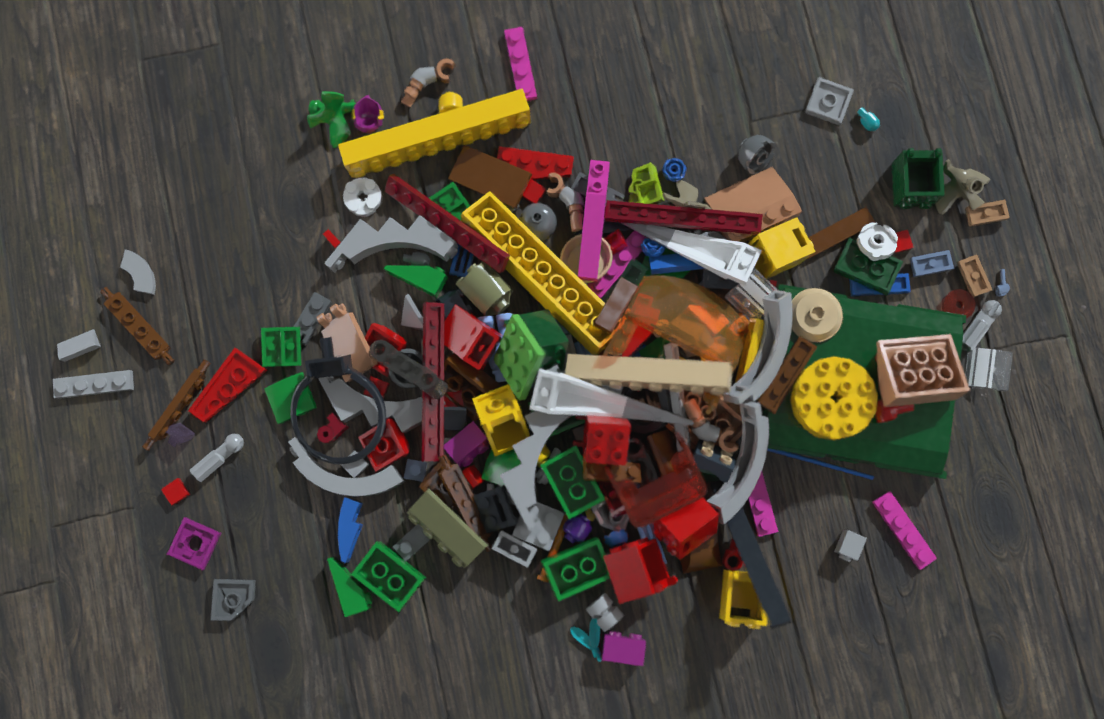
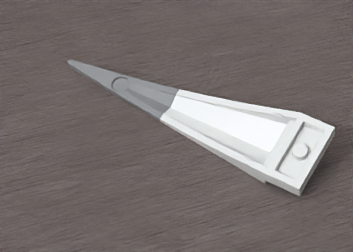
M622 223L726 280L727 278L742 285H746L762 250L743 242L713 238L662 226Z
M539 369L530 406L532 410L548 414L604 416L686 425L694 424L692 420L566 374Z

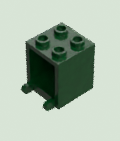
M909 148L908 150H903L892 162L894 207H900V209H911L912 207L930 209L945 196L943 153L941 148H936L935 150H914V148Z
M549 309L519 315L545 353L539 369L548 370L558 365L561 370L569 340ZM509 320L504 322V327L507 326Z

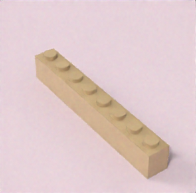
M568 354L565 374L599 387L606 385L614 389H621L622 387H629L633 390L650 388L652 391L670 389V391L676 393L688 390L695 394H702L704 391L711 392L714 395H724V393H730L732 367L728 362Z

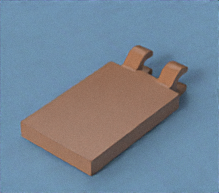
M343 303L339 306L335 304L330 307L332 314L336 316L335 319L332 318L330 313L326 315L321 313L317 316V321L325 328L321 331L323 337H332L334 356L351 354L352 367L362 374L377 365L354 314L347 313ZM351 374L342 375L345 383L353 380L350 378Z

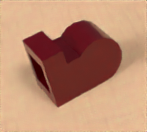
M331 413L327 417L330 423L319 428L317 437L321 442L333 443L349 428L346 423L340 420L336 413Z

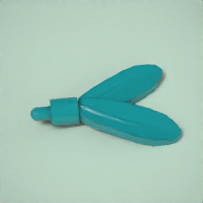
M592 618L589 636L581 629L571 627L572 636L590 649L594 658L596 657L598 662H601L600 655L602 654L598 647L600 639L598 619Z

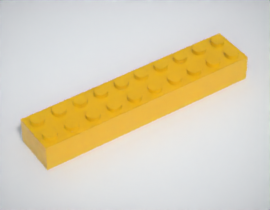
M522 88L338 144L344 166L350 176L360 178L365 176V173L372 171L380 172L385 167H396L408 160L416 161L421 156H433L438 151L444 149L452 150L461 144L469 145L477 139L484 140L497 133L505 134L510 129L524 128L531 123L530 109Z
M490 191L462 212L461 221L510 255L505 269L546 310L549 309L552 316L592 355L597 356L622 334L627 324L621 318L611 335L594 326L605 303Z

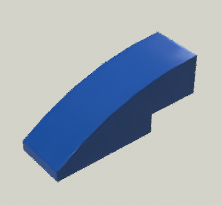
M345 497L338 522V544L341 561L347 563L351 559L363 524L356 522L363 503Z

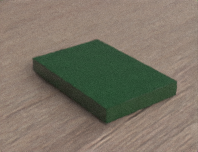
M849 238L833 272L884 295H888L903 261L892 256L872 261L860 250L856 240Z

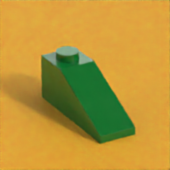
M386 265L384 267L386 273L435 298H438L448 279L446 274H444L445 271L437 266L432 268L430 266Z
M336 557L328 558V564L344 616L347 617L372 608L373 600L370 592L366 591V588L351 575Z

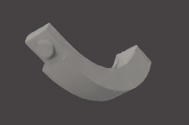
M774 290L762 299L764 328L759 350L745 375L730 387V393H724L723 399L734 404H741L745 400L755 401L764 393L775 378L785 357L791 334L793 314L791 293Z
M745 400L740 404L742 443L734 470L728 483H724L720 490L707 500L711 507L719 514L718 522L722 524L728 522L744 505L759 479L766 458L769 439L768 418L762 416L760 404L750 400Z
M296 437L289 441L291 453L295 457H299L293 462L296 468L312 483L330 492L348 496H371L392 490L405 482L394 465H390L383 471L368 477L344 478L337 476L321 467L310 453L304 449Z

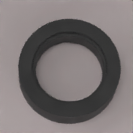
M623 387L621 395L630 398L633 389ZM670 389L656 391L660 400V409L673 413ZM628 418L630 430L641 434L659 430L669 423L660 421L648 422L641 419Z

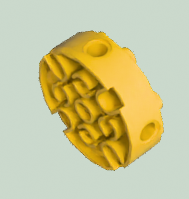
M830 357L816 361L800 373L792 386L790 402L794 417L804 429L817 438L837 440L853 436L868 426L876 412L878 396L873 379L862 366L850 359ZM830 396L836 397L837 401L830 399Z

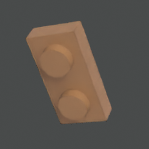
M1005 200L984 203L973 211L970 206L965 208L969 227L1004 221L1010 218Z
M978 255L957 262L972 298L992 290Z

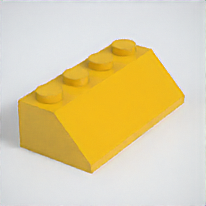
M750 317L735 383L745 375L757 355L762 340L764 320Z

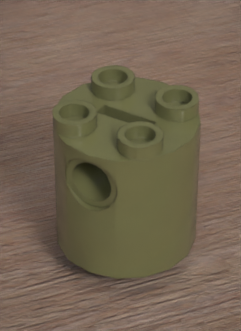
M483 261L478 265L475 263L467 270V276L462 277L456 283L459 289L484 316L500 314L510 305L509 300L513 289L492 267Z

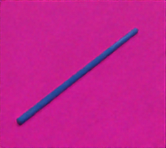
M767 448V451L871 480L874 478V476L789 452Z

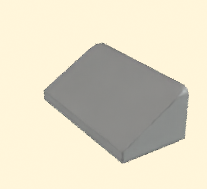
M90 330L57 344L59 360L66 362L100 348L95 330Z

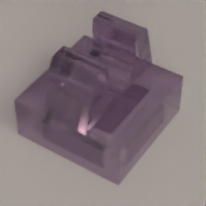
M181 423L169 426L166 431L170 435L168 443L173 447L192 440L195 435L194 432Z

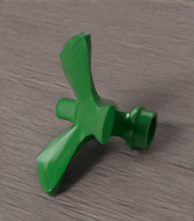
M322 91V101L312 100L310 102V115H307V120L310 128L320 123H327L330 130L331 145L333 148H336L338 144L343 143L351 134L343 114L352 112L356 102L351 99L350 102L346 103L343 102L344 94Z

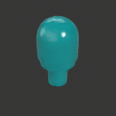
M863 107L857 111L861 117V124L868 131H876L879 128L880 121L871 111L867 112Z

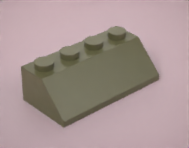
M430 489L407 512L409 520L415 525L419 524L424 529L423 533L429 539L433 538L438 543L437 546L442 552H448L453 557L451 560L458 567H467L487 547V544Z

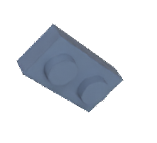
M950 250L910 258L914 277L954 269Z

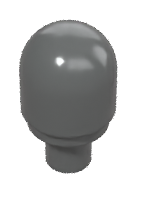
M413 252L412 255L404 254L403 261L411 262V266H428L430 264V257L426 253Z

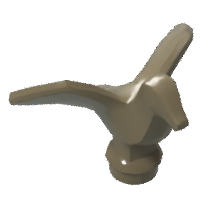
M949 159L946 160L943 172L951 180L944 185L945 196L935 204L939 214L943 215L959 197L967 200L972 211L980 207L984 201L977 194L983 190L984 184H987L990 178L972 169L955 168Z
M682 180L676 181L680 194L679 198L664 192L662 193L663 198L672 202L674 206L711 209L706 204L696 202L698 199V189Z

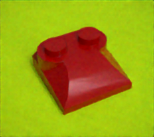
M373 323L365 335V339L377 362V365L372 368L387 377L389 376L388 365L390 359L395 353L406 349V341L389 328Z
M392 418L386 420L385 430L379 444L367 455L375 472L400 458L406 457L410 451V446L404 433L401 432L398 424ZM377 426L358 437L363 448L367 447L373 439Z

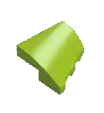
M652 163L633 169L632 184L628 191L630 193L629 202L645 204L664 202L657 170Z

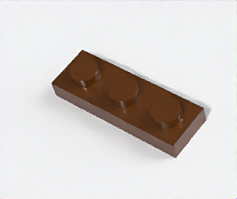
M583 460V478L588 481L638 485L641 483L640 463L626 462L625 466L588 463Z

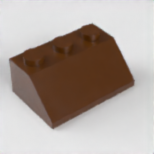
M454 353L444 362V396L457 407H463L445 393L462 390L461 396L464 407H467V416L476 422L479 416L472 398L500 388L502 385L486 372L476 369Z
M667 429L647 436L645 442L665 493L669 494L680 490L682 482H687L690 485L691 476L688 470H684L683 466L679 464L678 452L674 445L677 442L673 432L669 433Z

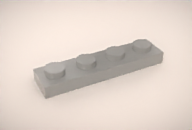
M131 370L53 379L55 399L134 390L133 371Z

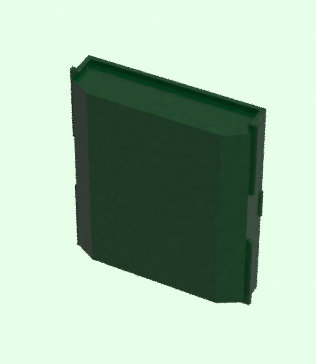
M779 284L777 291L791 293L792 299L801 291L806 290V288ZM831 293L841 305L843 312L842 324L838 332L828 340L811 342L817 348L803 370L816 361L825 358L839 357L850 359L862 366L873 379L878 396L877 401H880L882 397L878 382V364L875 360L878 341L951 334L960 360L963 324L966 323L967 315L901 304L890 306L849 299L846 295ZM792 329L784 359L799 338ZM792 388L775 414L761 407L762 416L767 417L769 423L768 449L819 458L826 456L831 457L833 460L855 464L859 462L872 464L877 468L946 479L947 471H944V467L949 454L955 400L914 404L913 411L898 414L896 419L883 423H877L874 414L868 426L857 434L837 440L817 438L799 424L794 417L790 402ZM830 396V399L837 401L836 397Z

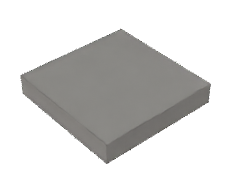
M818 77L805 113L841 125L854 89Z

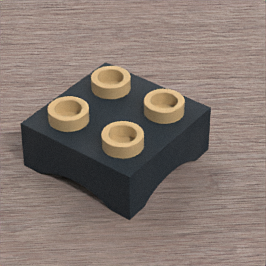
M699 439L693 452L690 467L695 470L710 471L718 476L721 481L728 483L734 470L736 454L724 451L711 441Z

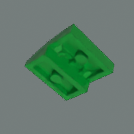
M454 182L429 198L459 220H461L462 212L470 207Z
M300 327L261 328L262 367L302 365Z
M303 372L264 388L278 424L291 420L292 396L298 384L305 378ZM309 386L304 389L299 398L296 417L317 408Z
M491 449L481 479L500 486L505 485L500 475L521 465L515 450L513 449L495 456Z

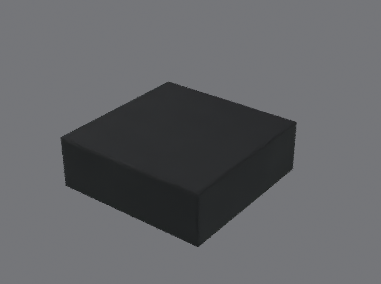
M444 407V430H463L467 426V407Z

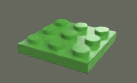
M513 314L506 326L493 360L517 399L525 400L545 353L519 314Z

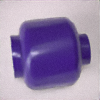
M578 514L570 519L568 518L562 527L566 533L564 538L572 544L575 541L582 543L592 530L591 521L582 514Z

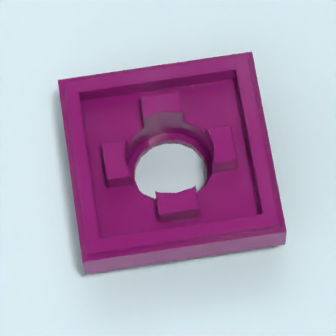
M184 517L167 555L205 570L221 532ZM194 536H198L203 540L198 551L192 550L189 544Z

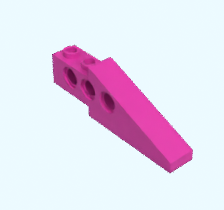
M590 160L578 277L581 280L597 281L609 178L610 162Z

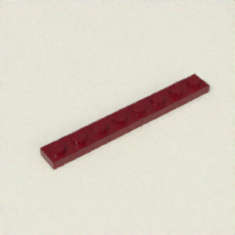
M395 174L388 176L385 187L386 193L417 215L422 216L497 272L505 271L510 257L508 253Z
M607 200L604 220L758 235L761 233L763 214Z
M425 302L423 303L422 461L440 462L438 458L444 455V303Z

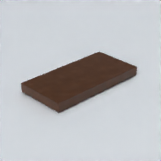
M464 145L448 179L482 195L490 191L503 204L516 209L532 174Z

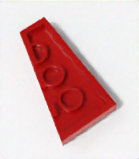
M499 146L497 159L532 174L531 179L537 180L542 178L549 179L548 175L550 173H557L562 178L571 177L574 156Z
M234 348L188 411L201 421L207 422L262 376L267 369L239 349Z

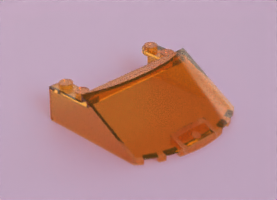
M644 276L603 356H607L608 353L612 355L624 353L639 325L709 362L730 363L733 373L749 330L738 313L710 290L696 283L676 277ZM703 392V398L709 404L705 412L709 415L717 407L722 395Z

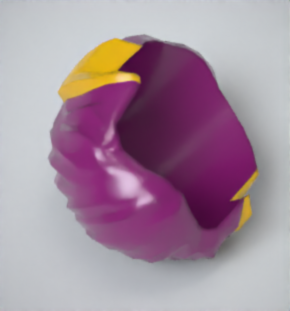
M366 95L355 104L352 110V119L358 130L370 134L383 124L384 112L379 103L371 99L369 95Z

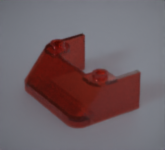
M678 431L674 434L682 450L675 453L671 458L670 463L673 472L637 489L635 483L630 479H623L616 483L609 467H604L631 523L635 527H645L703 498L707 492V486L689 447Z

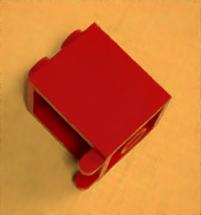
M576 415V419H583L585 423L583 441L573 440V445L582 447L585 462L626 466L630 434L628 418Z
M687 482L681 483L680 488L683 491L681 494L654 512L653 533L659 541H663L667 545L666 548L672 556L676 555L679 560L716 534L719 514Z
M644 537L635 542L620 545L610 549L611 554L603 556L619 604L653 595L678 582L677 577H669L656 538L648 540V537Z

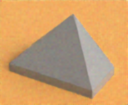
M407 294L404 300L401 326L423 331V317L410 295Z

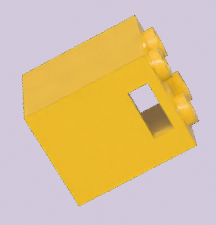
M798 218L759 233L748 243V245L762 250L755 265L758 273L756 278L758 280L761 279V281L801 264L815 253L814 245L807 237L804 226L799 222Z
M509 384L472 398L495 456L513 450V445L530 437L521 410Z
M723 569L719 618L725 621L724 623L728 626L740 627V623H744L748 628L760 629L761 625L767 626V618L748 573ZM731 607L750 609V617L730 615Z

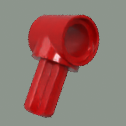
M883 400L877 401L875 412L877 423L896 419L898 414L913 411L914 404L884 407Z
M731 538L729 550H725L722 564L728 570L737 571L742 567L743 562L734 540ZM730 556H735L737 559V564L734 567L728 565V558Z

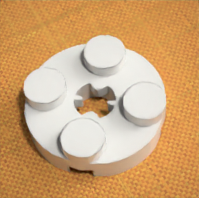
M357 178L346 184L343 199L346 207L355 215L369 216L376 212L375 210L381 205L382 192L374 180ZM361 193L368 195V198H365V201H361V199L358 198V196Z
M878 223L865 225L856 240L860 250L872 261L886 259L896 250L898 237L895 231L885 224L883 226L877 225ZM874 238H876V240L880 239L881 243H876L874 241Z

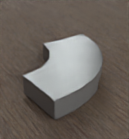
M125 250L120 268L131 274L134 281V290L155 295V276L150 266L141 256L132 251Z

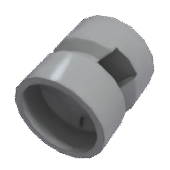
M606 593L597 598L586 609L593 619H598L597 624L604 632L624 616L617 606H612L613 601Z

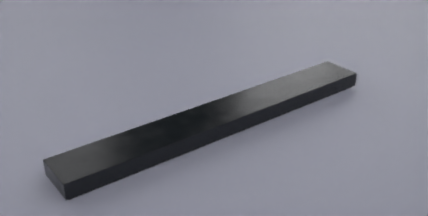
M716 481L710 483L714 495L725 482ZM741 507L726 524L772 630L792 623V619Z

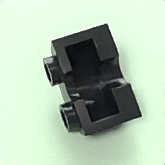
M454 288L435 299L436 303H444V316L446 318L455 304L470 314H475L469 304H464L462 299L465 297L459 288Z

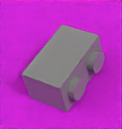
M503 530L492 547L493 550L526 567H529L537 551L536 547Z

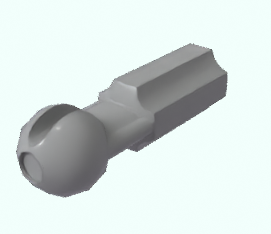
M989 300L983 304L980 312L963 333L962 349L964 351L972 352L994 320L1000 316L1002 307L999 302Z
M239 434L228 435L220 447L212 450L190 469L192 475L202 482L220 467L232 453L241 451L244 446L243 438Z

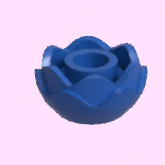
M672 158L665 161L662 172L667 180L675 182L684 177L686 166L680 159Z
M645 238L643 244H641V249L646 256L655 258L664 252L665 246L650 238Z
M621 529L619 532L613 531L609 536H604V543L612 549L626 544L628 533L624 529Z

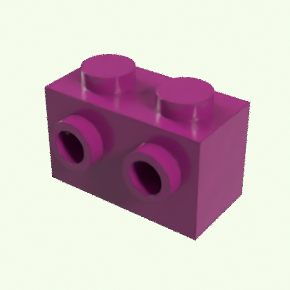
M471 422L444 444V449L461 469L470 465L473 462V458L478 454L486 452L490 443L478 426Z
M610 631L609 634L605 633L602 652L603 661L643 666L646 640L642 639V635L630 633L628 637L621 636L622 632Z

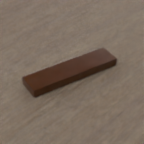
M867 207L808 237L814 245L815 253L807 259L860 233L865 225L876 223Z
M799 336L781 364L775 378L757 403L772 414L776 413L817 346Z

